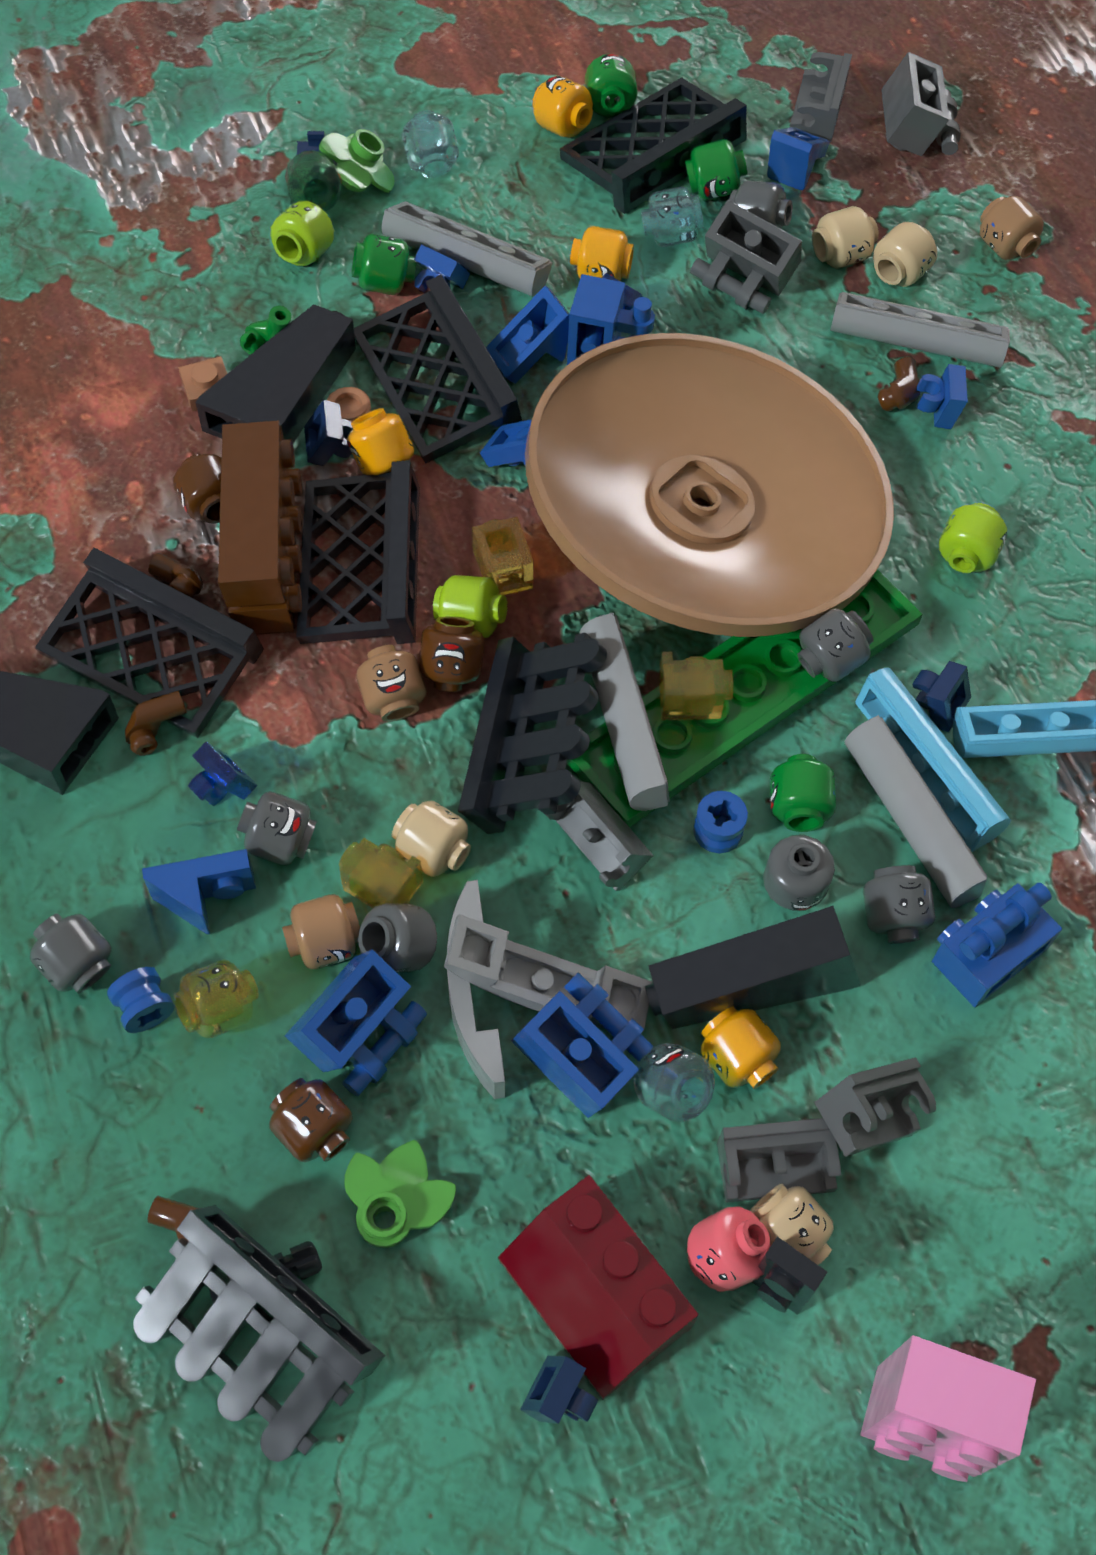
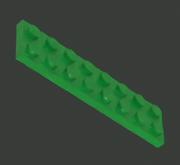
M876 570L871 581L860 595L842 609L846 613L851 610L856 612L868 626L874 638V642L870 644V658L919 625L923 615L879 570ZM803 629L770 636H732L642 697L667 778L669 799L836 683L827 680L821 674L813 678L800 663L797 654L803 650L799 637ZM605 722L588 733L590 743L585 753L578 758L567 760V764L583 782H590L630 828L655 809L640 811L630 807Z

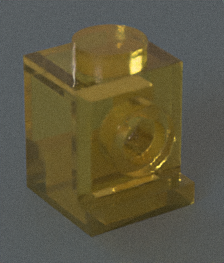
M518 517L504 520L494 519L487 521L483 525L472 527V547L482 577L492 578L498 586L499 593L502 595L532 589L533 559Z
M662 652L658 677L661 719H721L724 701L732 700L733 697L732 671L724 670L723 659L707 660L703 657H689L684 660H673L672 652Z
M363 838L360 843L355 841L350 844L339 862L343 890L371 908L386 903L407 904L423 883L422 865L419 859L412 856L406 864L403 856L393 847L384 843L377 846L366 838Z

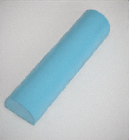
M883 668L869 674L855 701L859 709L868 720L877 715L883 718L972 852L995 839L1009 826L1011 819L891 668Z
M1096 700L957 707L953 720L955 750L961 758L1096 751Z

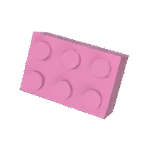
M912 1335L877 1367L860 1436L874 1440V1450L883 1455L908 1461L910 1454L933 1462V1472L952 1480L967 1482L969 1475L973 1477L982 1475V1473L997 1468V1466L1020 1456L1036 1379Z

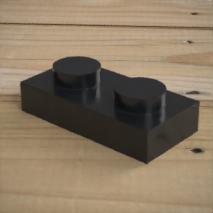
M777 1236L758 1266L763 1271V1275L752 1281V1283L759 1287L757 1294L768 1305L784 1313L787 1309H790L798 1315L828 1272Z

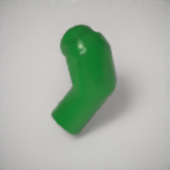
M274 306L269 312L268 319L248 325L245 328V333L240 337L242 349L250 355L290 324V311L284 306Z

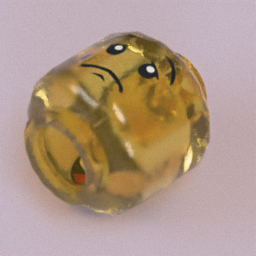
M224 959L185 974L180 980L179 991L173 995V1000L184 1028L189 1033L196 1031L203 1038L208 1039L247 1024L253 1014L252 1001L258 999L259 993L256 982L247 969L240 971L232 962Z

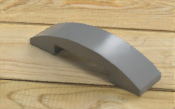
M478 880L467 881L459 896L449 929L447 952L455 919L459 914L483 922ZM447 969L452 1019L463 1053L473 1072L494 1099L505 1098V1076L498 1029L476 1032L470 982L465 981Z
M461 914L456 917L444 967L465 981L496 996L540 1011L559 991L576 1006L579 1002L564 986L579 972L593 987L598 983L609 994L606 1000L628 1021L633 1018L643 1029L645 1028L649 1007L645 986L652 984V981L609 966H604L596 971L507 940L509 931ZM590 1014V1016L588 1017V1019H589L596 1027L604 1028V1027Z

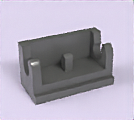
M816 52L811 55V63L816 65L823 64L828 70L825 72H820L816 69L804 70L790 127H795L832 141L846 87L852 54L844 53V56Z
M580 781L581 788L576 798L567 804L558 805L556 814L546 816L550 820H556L601 873L599 875L600 880L607 887H613L615 891H620L654 855L590 782Z
M916 1057L851 1074L814 1102L845 1157L910 1137L921 1128L916 1114L909 1107V1097L911 1095L919 1100L920 1107L926 1114L936 1111L935 1098L918 1070L921 1065Z
M823 1118L722 1128L717 1142L726 1203L759 1200L779 1184H783L787 1189L801 1186L810 1194L835 1192L837 1189L836 1176H841L836 1140Z

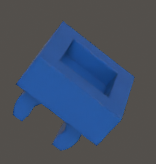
M422 244L414 258V261L424 269L416 276L414 284L423 293L427 290L426 281L442 274L450 289V283L463 289L470 276V273L459 262Z
M948 364L941 378L932 374H925L921 377L917 385V391L929 394L923 393L917 404V409L927 413L934 412V427L952 429L967 404L965 366Z

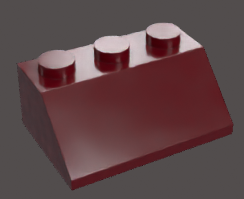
M590 1175L544 1208L498 1256L499 1262L571 1359L586 1368L583 1375L602 1400L688 1332L699 1315Z

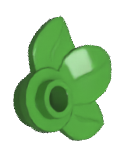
M359 129L348 137L337 133H330L322 139L319 144V150L337 163L336 168L340 174L341 181L336 169L335 173L337 179L345 188L354 192H362L372 183L384 192L389 193L392 190L395 182L394 175L383 162L385 148L383 142L376 134L366 129Z
M416 1140L397 1147L380 1164L365 1154L355 1153L345 1173L344 1185L346 1194L358 1208L356 1214L358 1231L367 1243L379 1248H389L399 1244L408 1236L412 1229H424L435 1226L447 1214L455 1199L456 1185L445 1180H428L426 1158L420 1144ZM384 1211L391 1212L396 1217L394 1224L387 1229H381L374 1224L375 1217Z

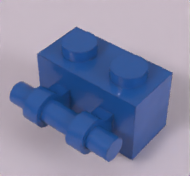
M581 274L569 314L567 365L594 348L626 338L621 337V332L631 334L629 337L651 333L655 321V314L651 310L652 302L646 297H639L635 299L633 309L625 310L623 309L625 282Z
M1017 883L1003 895L998 890H994L976 906L974 911L977 915L966 924L961 919H957L938 936L937 940L941 945L931 962L974 1008L1049 949L1063 928L1042 908L1052 898L1049 889L1042 883H1036L1026 891Z
M372 949L355 956L286 1033L285 1037L322 1072L341 1069L348 1060L352 1062L354 1069L342 1084L353 1095L359 1096L370 1082L376 1084L386 1073L387 1068L385 1064L401 1045L407 1047L417 1036L416 1028L427 1016V1012L414 1001H411L402 1013L394 1008L411 986ZM381 1024L385 1033L369 1050L363 1042Z
M578 972L564 988L579 1003L575 1006L559 991L511 1042L589 1118L602 1110L639 1070L623 1052L627 1050L642 1064L646 1060L647 1055L651 1052L653 1053L656 1048L641 1034L644 1029L633 1018L628 1021L606 1000L609 994L598 983L593 987ZM590 1014L613 1036L611 1040L588 1019Z

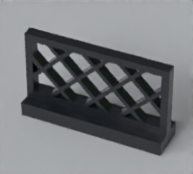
M681 77L633 105L630 109L621 112L561 147L560 158L613 194L614 207L626 214L687 177L685 161L691 159V151L696 146L727 139L735 148L747 140V105L736 98L724 104ZM680 95H683L687 99L691 100L684 102H670L671 100L675 99ZM696 114H708L701 119H695ZM646 115H661V119L641 118ZM667 115H690V119H667ZM660 132L659 137H637V133ZM665 132H678L671 137H665ZM615 133H631L630 137H610ZM629 150L628 155H606V151ZM635 150H647L641 155H635ZM584 151H600L599 156L580 155ZM604 169H615L611 172L612 176L604 171Z
M442 274L426 281L429 292L354 328L357 344L397 415L401 417L410 438L425 464L502 425L522 421L517 398ZM428 310L431 318L426 329L408 326L411 317ZM380 332L393 334L387 348L369 345L367 339ZM403 336L421 340L416 354L397 351ZM431 342L449 346L444 360L425 356ZM392 361L411 365L405 380L387 376ZM420 367L439 370L434 386L414 382ZM449 373L467 376L468 380L463 392L443 388ZM410 392L429 396L423 411L405 408L404 405ZM439 398L458 402L453 417L433 414ZM468 404L486 408L489 413L488 416L476 422L462 420ZM413 421L418 422L417 427L415 426ZM428 424L448 428L444 438L428 446L426 445L423 435Z
M410 460L392 462L391 472L380 475H359L306 481L301 552L302 573H300L299 584L302 595V612L298 613L296 632V637L300 644L394 636L397 644L416 643L420 487ZM386 489L385 497L372 509L360 500L370 490ZM338 494L343 498L327 513L317 507L318 496ZM353 506L363 513L364 516L347 530L337 520ZM376 523L384 530V535L369 547L358 537L372 524ZM330 527L341 537L326 551H322L315 545V540ZM352 544L363 554L345 569L334 559ZM371 562H375L383 569V574L368 587L356 576ZM326 566H329L339 576L321 591L313 584V578ZM350 583L361 594L343 609L332 598ZM370 601H373L381 608V621L361 623L354 616ZM325 605L337 614L326 626L310 627L311 618Z
M93 547L83 562L88 571L34 648L45 657L135 705L179 690L181 696L200 691L203 704L192 721L181 715L165 720L198 738L247 662L255 664L263 652L264 648L253 629ZM94 588L108 594L111 608L86 615L84 603ZM118 600L122 601L125 604L119 606ZM137 612H143L148 615L150 629L125 636L121 617ZM113 619L117 638L92 645L88 626ZM157 620L164 623L165 625L158 627ZM81 629L83 648L65 653L54 648L63 633ZM179 632L185 634L188 637L190 650L165 657L161 637ZM153 640L157 659L132 666L128 647ZM196 641H198V642H200V643H202V644H204V645H206V646H202V647H199V648H198ZM120 649L124 668L105 674L99 672L95 656ZM221 653L232 659L222 674L204 678L200 658ZM87 658L88 665L82 663L79 660ZM193 661L197 681L171 688L167 668ZM160 670L164 690L147 695L138 693L134 677ZM125 679H126V681H127V686L123 685L122 683H120V682H118V681H122V680H125ZM213 688L208 695L207 689Z

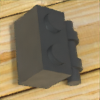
M908 52L881 89L887 142L900 151L907 150L922 156L936 138L938 145L942 148V152L945 155H952L958 150L961 132L959 124L955 121L957 103L951 97V92L945 89L943 68L938 64Z
M727 200L705 234L707 257L714 261L712 264H709L697 258L691 267L690 273L703 280L702 285L712 291L719 289L735 298V304L745 310L751 307L764 314L772 299L760 293V287L777 296L781 294L801 262L802 240ZM729 268L745 277L746 281L743 283L728 275L726 271Z

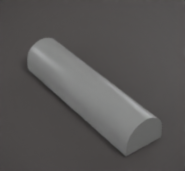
M406 201L389 207L384 211L382 234L402 239L409 247L419 250L422 244L459 262L470 272L532 297L545 286L553 263L550 259Z
M847 292L839 293L830 331L999 368L1003 365L1010 343V329L1005 326Z
M614 613L598 616L584 624L580 633L586 632L607 650L605 663L598 670L591 672L596 691L599 694V702L630 807L635 810L646 811L668 806L670 799L667 778L617 615L614 616Z
M877 715L856 727L846 737L844 742L949 906L957 908L981 897L987 880L986 873L883 718Z

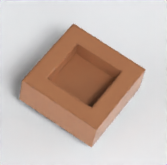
M221 356L178 367L192 412L197 411L195 402L199 396L227 374Z

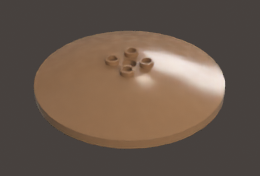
M656 333L622 338L594 348L569 363L550 382L535 408L527 435L525 467L530 495L545 528L561 551L595 584L618 600L661 621L689 630L736 637L770 636L803 629L834 608L844 609L858 597L871 581L886 554L892 536L894 521L893 496L884 463L875 445L860 423L831 393L796 368L754 348L710 336L686 333ZM702 498L710 504V507L700 506L692 499Z

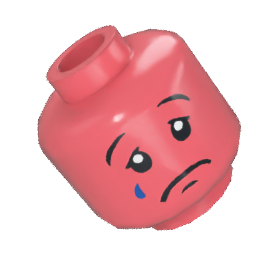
M740 1206L726 1207L703 1219L692 1228L687 1242L690 1268L695 1276L709 1288L719 1292L735 1290L763 1275V1271L758 1266L771 1247L770 1236L764 1224L751 1211Z

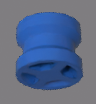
M715 791L703 797L698 804L693 829L695 840L702 848L709 852L720 854L730 852L738 846L742 840L748 816L746 805L741 798L727 791Z
M142 967L132 970L119 977L107 990V996L115 1007H120L123 1012L121 1023L128 1033H138L151 1029L162 1023L174 1011L175 1004L167 993H162L159 988L161 978L154 967Z

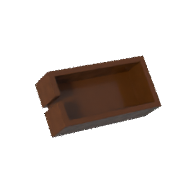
M279 420L222 425L218 584L225 604L229 607L231 619L253 629L256 635L294 632V613L302 612L301 588L299 584H294V573H302L301 549L299 544L295 545V534H302L301 510L299 506H295V497L302 496V478L300 469L294 468L295 454L292 439L284 440Z

